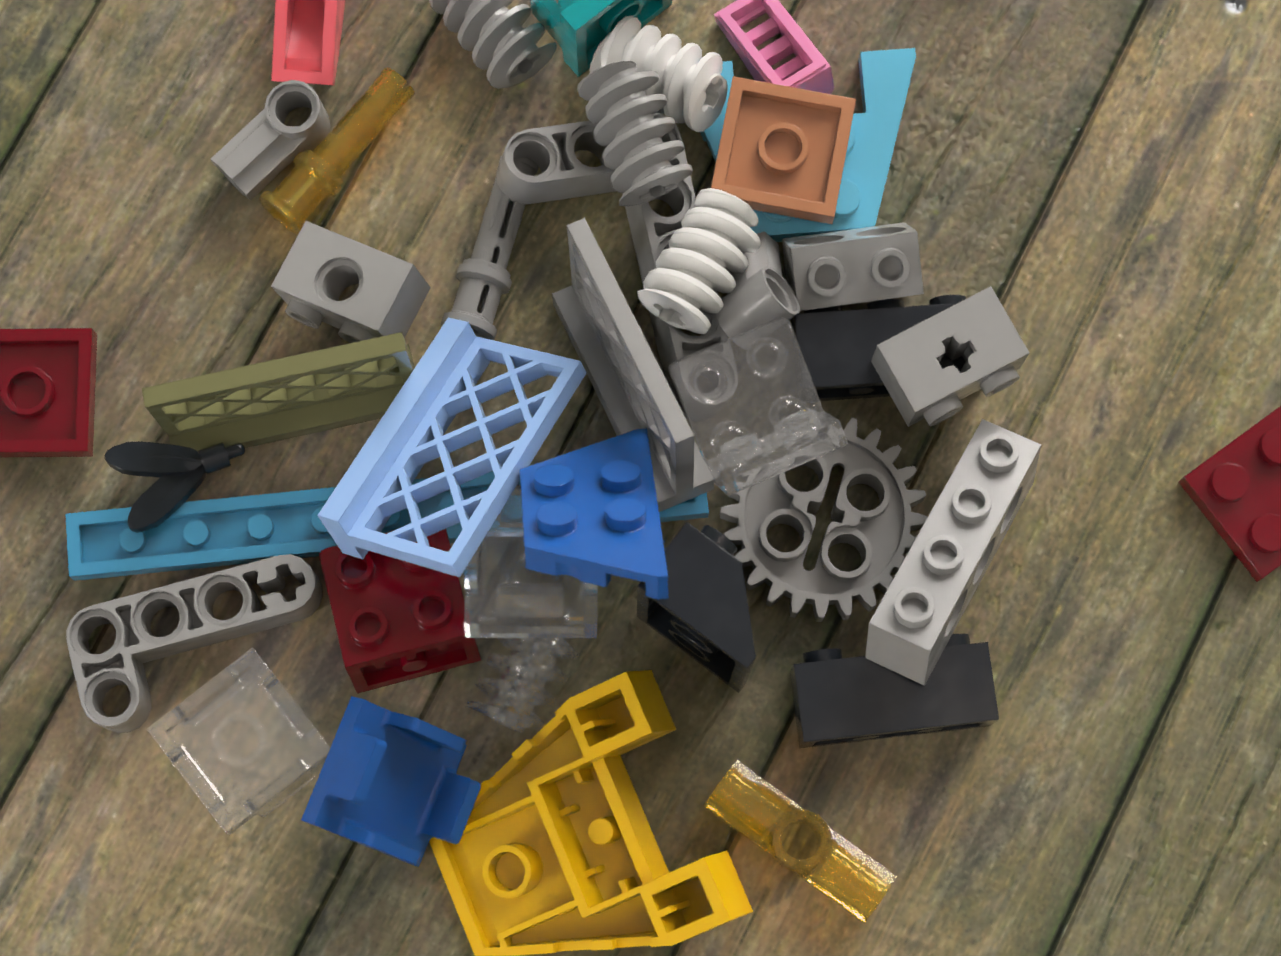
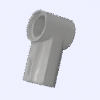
M296 80L282 82L274 87L267 96L265 108L211 158V161L251 201L301 153L313 151L324 143L331 127L329 115L319 96L311 86ZM307 107L312 109L310 117L302 125L295 127L284 125L286 116L295 108Z
M765 231L757 234L761 245L755 253L741 251L749 263L743 273L728 271L734 277L736 286L731 293H727L721 298L724 305L719 313H715L726 335L735 344L744 349L750 348L798 314L800 309L794 291L782 277L779 244Z

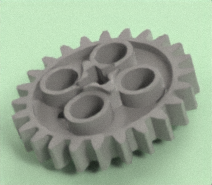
M825 414L820 430L812 431L804 415L799 416L796 425V435L791 437L779 424L774 425L772 431L773 447L768 446L757 438L752 441L751 450L757 459L756 463L742 458L736 460L734 469L745 479V482L726 481L724 493L739 501V503L721 507L720 518L728 522L737 523V527L728 530L723 535L732 541L734 545H741L742 550L734 557L742 562V567L751 565L754 570L745 587L748 590H752L764 582L770 586L766 605L769 607L777 603L783 595L791 598L789 609L790 617L793 618L799 614L804 603L813 604L816 622H822L828 605L834 604L842 619H849L852 612V600L857 599L867 611L874 610L876 598L873 589L877 588L882 593H886L893 581L890 573L896 574L905 559L902 554L909 552L917 538L911 535L910 531L922 529L928 518L923 514L911 512V508L923 502L926 497L924 490L906 489L905 485L914 477L917 471L916 467L910 466L897 470L893 464L902 448L896 445L882 453L876 448L881 435V430L877 428L864 440L856 437L858 426L857 419L851 418L844 431L839 432L834 430L831 414ZM835 465H840L844 469V474L831 511V519L836 522H831L826 530L815 568L807 571L803 567V561L816 524V517L812 514H816L820 508L832 468ZM793 466H808L817 474L819 486L808 492L797 491L788 484L785 472ZM856 484H866L872 487L878 494L879 506L870 511L856 509L848 501L847 489ZM787 524L795 528L799 533L801 545L794 551L779 552L768 543L766 532L774 525ZM838 543H848L854 546L860 553L862 559L861 566L857 570L850 572L835 568L829 560L828 549Z

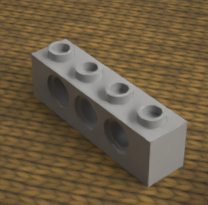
M982 419L869 622L866 659L925 686L1034 483L1041 444Z

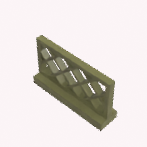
M400 332L142 388L145 408L167 433L170 444L190 447L199 453V450L223 442L225 448L238 443L248 448L381 419L415 367L410 346L406 344L403 333Z

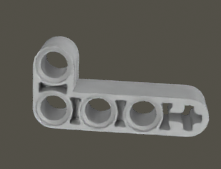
M291 554L278 555L95 604L78 611L69 622L66 636L80 702L86 716L94 723L116 733H128L140 728L148 719L152 708L151 694L143 663L301 621L311 616L320 606L323 592L318 576L302 558ZM294 575L300 584L305 585L296 588L295 594L297 599L287 602L281 593L273 592L284 589V578ZM254 583H257L268 594L260 596L266 605L265 610L261 611V602L252 588ZM236 590L241 592L243 605L239 613L229 620L216 619L213 615L215 599L226 591ZM165 607L177 608L180 621L173 633L165 637L153 636L151 632L153 616ZM102 624H113L116 629V639L113 646L102 654H91L88 640L92 631ZM117 685H127L131 692L129 707L119 716L107 717L103 710L105 694Z

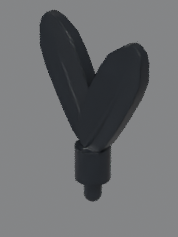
M138 441L125 442L107 450L104 455L105 460L111 468L118 472L133 476L159 478L132 505L128 516L130 530L138 533L159 526L196 491L204 481L206 473L210 474L230 467L229 460L242 456L245 453V446L238 443L225 448L223 442L201 449L198 453L197 450L190 447Z

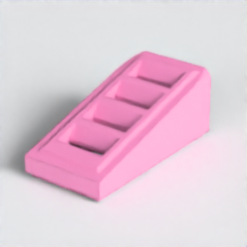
M737 0L714 14L716 23L755 80L831 94L834 90L831 66L779 0ZM765 13L770 17L746 33L741 29ZM781 33L782 37L761 50H757V46ZM792 53L795 54V58L773 70L771 66Z

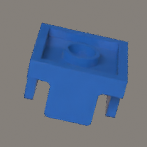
M351 696L301 821L419 867L431 838L434 837L452 844L459 843L480 791V782L457 775V769L466 749L467 740L421 719L396 713L365 699Z

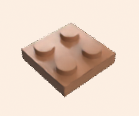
M733 76L711 188L722 190L738 197L749 204L753 210L833 224L856 99Z

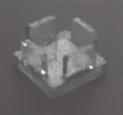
M517 484L463 571L465 586V638H597L598 585L581 582L579 579L569 575L554 576L526 569L521 485Z
M253 647L147 728V731L228 835H231L256 815L262 818L266 817L315 778L311 772L326 760L330 750V745L320 734L321 731Z

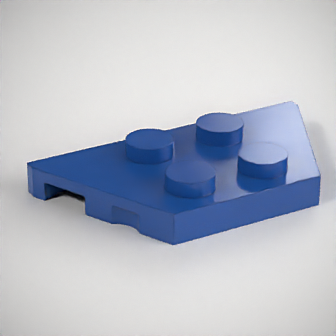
M647 428L636 429L520 469L526 569L554 576L569 575L579 579L581 582L602 587L608 586L611 581V575L645 582L646 597L668 599V572Z

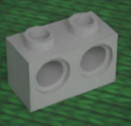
M905 222L782 239L786 280L798 299L799 311L924 294L918 233Z

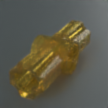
M737 759L703 805L711 813L769 854L780 867L795 873L863 924L880 904L897 878L896 875L828 827L820 815L802 808ZM794 823L804 824L815 833L817 848L810 858L796 859L789 856L784 850L782 833L787 826Z

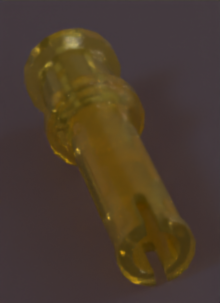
M384 68L381 75L313 151L306 149L294 157L295 167L273 192L265 190L259 197L261 205L281 225L298 235L307 218L328 195L335 197L340 192L341 185L343 184L341 178L343 173L405 103L411 100L415 95L414 89L408 85L402 88L407 81L394 70Z

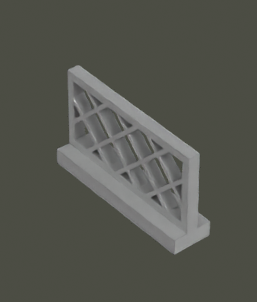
M583 218L568 224L567 233L572 286L552 293L553 306L617 436L636 429L647 428L659 512L713 490L714 478L694 440V434L586 219Z

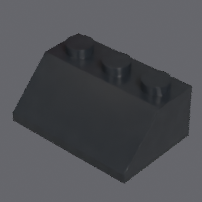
M686 522L665 550L668 572V599L646 597V583L641 581L637 588V617L739 693L747 683L756 659L742 562L733 556L737 547L718 530L705 525L699 531Z

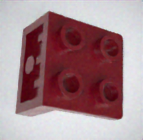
M447 529L427 536L430 547L449 552L451 549ZM338 546L325 548L320 551L319 557L344 666L357 694L481 661L459 577L372 551H368L364 559L343 554Z

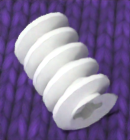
M625 16L597 47L590 65V73L607 64L620 61H633L636 63L637 72L651 70L657 72L658 82L644 91L646 95L663 94L666 96L667 104L656 113L674 118L675 123H686L695 132H702L709 128L721 114L726 101L728 86L727 80L721 75L723 65L722 58L718 53L709 52L702 58V49L699 45L687 43L682 48L681 40L675 34H666L661 39V31L657 26L646 25L641 29V22L634 16Z
M713 188L700 190L694 200V208L689 209L681 221L682 228L675 230L668 241L669 248L663 250L656 260L657 269L649 271L643 281L644 289L637 291L638 299L642 305L653 315L676 328L686 329L697 334H706L711 324L709 319L700 310L708 313H719L724 304L715 291L731 293L736 286V282L728 271L743 273L749 263L741 251L755 253L761 245L758 235L750 228L757 226L759 223L757 214L750 205L722 190Z

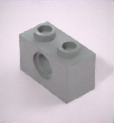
M305 221L271 285L277 294L288 304L285 312L290 317L314 329H319L322 322L340 329L338 335L349 343L400 332L403 333L405 338L431 288L412 263L308 221ZM359 284L356 292L350 298L338 301L344 289L350 285Z

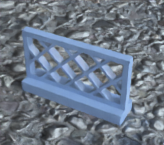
M448 317L317 515L342 553L364 559L368 551H372L460 577L519 483L520 469L530 465L586 375L581 361L477 337L469 322ZM490 361L507 366L508 372L476 385ZM546 375L558 377L551 389L527 399L523 385ZM515 390L519 403L485 417L481 403ZM473 408L476 422L444 435L456 414ZM522 421L526 422L527 428L520 439L496 449L492 434ZM483 439L487 451L486 454L456 467L453 466L450 456L451 452ZM439 457L441 458L444 472L412 485L425 463ZM491 471L494 472L495 479L487 491L464 500L460 488L461 484ZM451 490L454 505L421 518L417 503ZM408 508L412 523L387 534L381 533L392 514ZM461 523L462 531L449 552L429 546L427 536Z

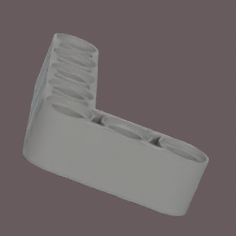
M660 113L653 114L654 119L667 117ZM583 121L517 132L508 140L496 171V183L499 189L510 198V201H516L520 204H535L616 192L611 185V175L615 170L606 167L602 160V153L606 147L599 145L594 138V129L597 124L591 121ZM677 125L661 137L663 142L682 141ZM579 150L592 152L599 158L602 165L598 167L586 166L577 159L574 152ZM685 150L670 160L671 165L688 164ZM518 158H528L540 167L542 174L536 176L523 174L516 168L513 161ZM691 176L678 183V186L671 192L656 198L666 202L674 212L672 217H663L656 214L648 202L629 207L625 206L642 283L650 270L657 269L656 260L663 250L669 248L668 241L675 230L682 228L681 221L687 211L694 208L696 197ZM700 310L709 319L711 327L706 334L690 336L649 311L663 374L685 418L691 421H703L712 417L733 394L737 384V372L729 338L720 326L715 313ZM702 375L708 378L715 388V396L706 397L698 394L692 388L689 376Z

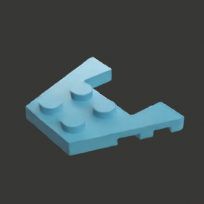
M915 48L860 52L858 64L863 113L853 114L833 224L754 210L759 223L757 226L750 228L756 234L765 231L776 242H782L783 238L873 227L876 225L916 59ZM732 61L722 62L723 69L721 75L727 80L728 90L721 114L709 128L700 132L703 140L707 142L715 162L717 160L732 78L734 76Z

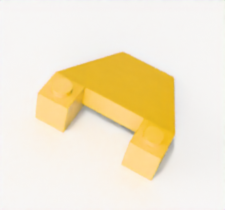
M652 670L626 671L570 697L554 712L556 715L532 739H526L511 754L513 757L489 780L481 783L480 791L459 843L452 844L434 837L429 841L474 956H516L548 954L559 951H596L623 947L673 946L753 912L728 850L701 858L670 873L621 758L622 754L677 730Z

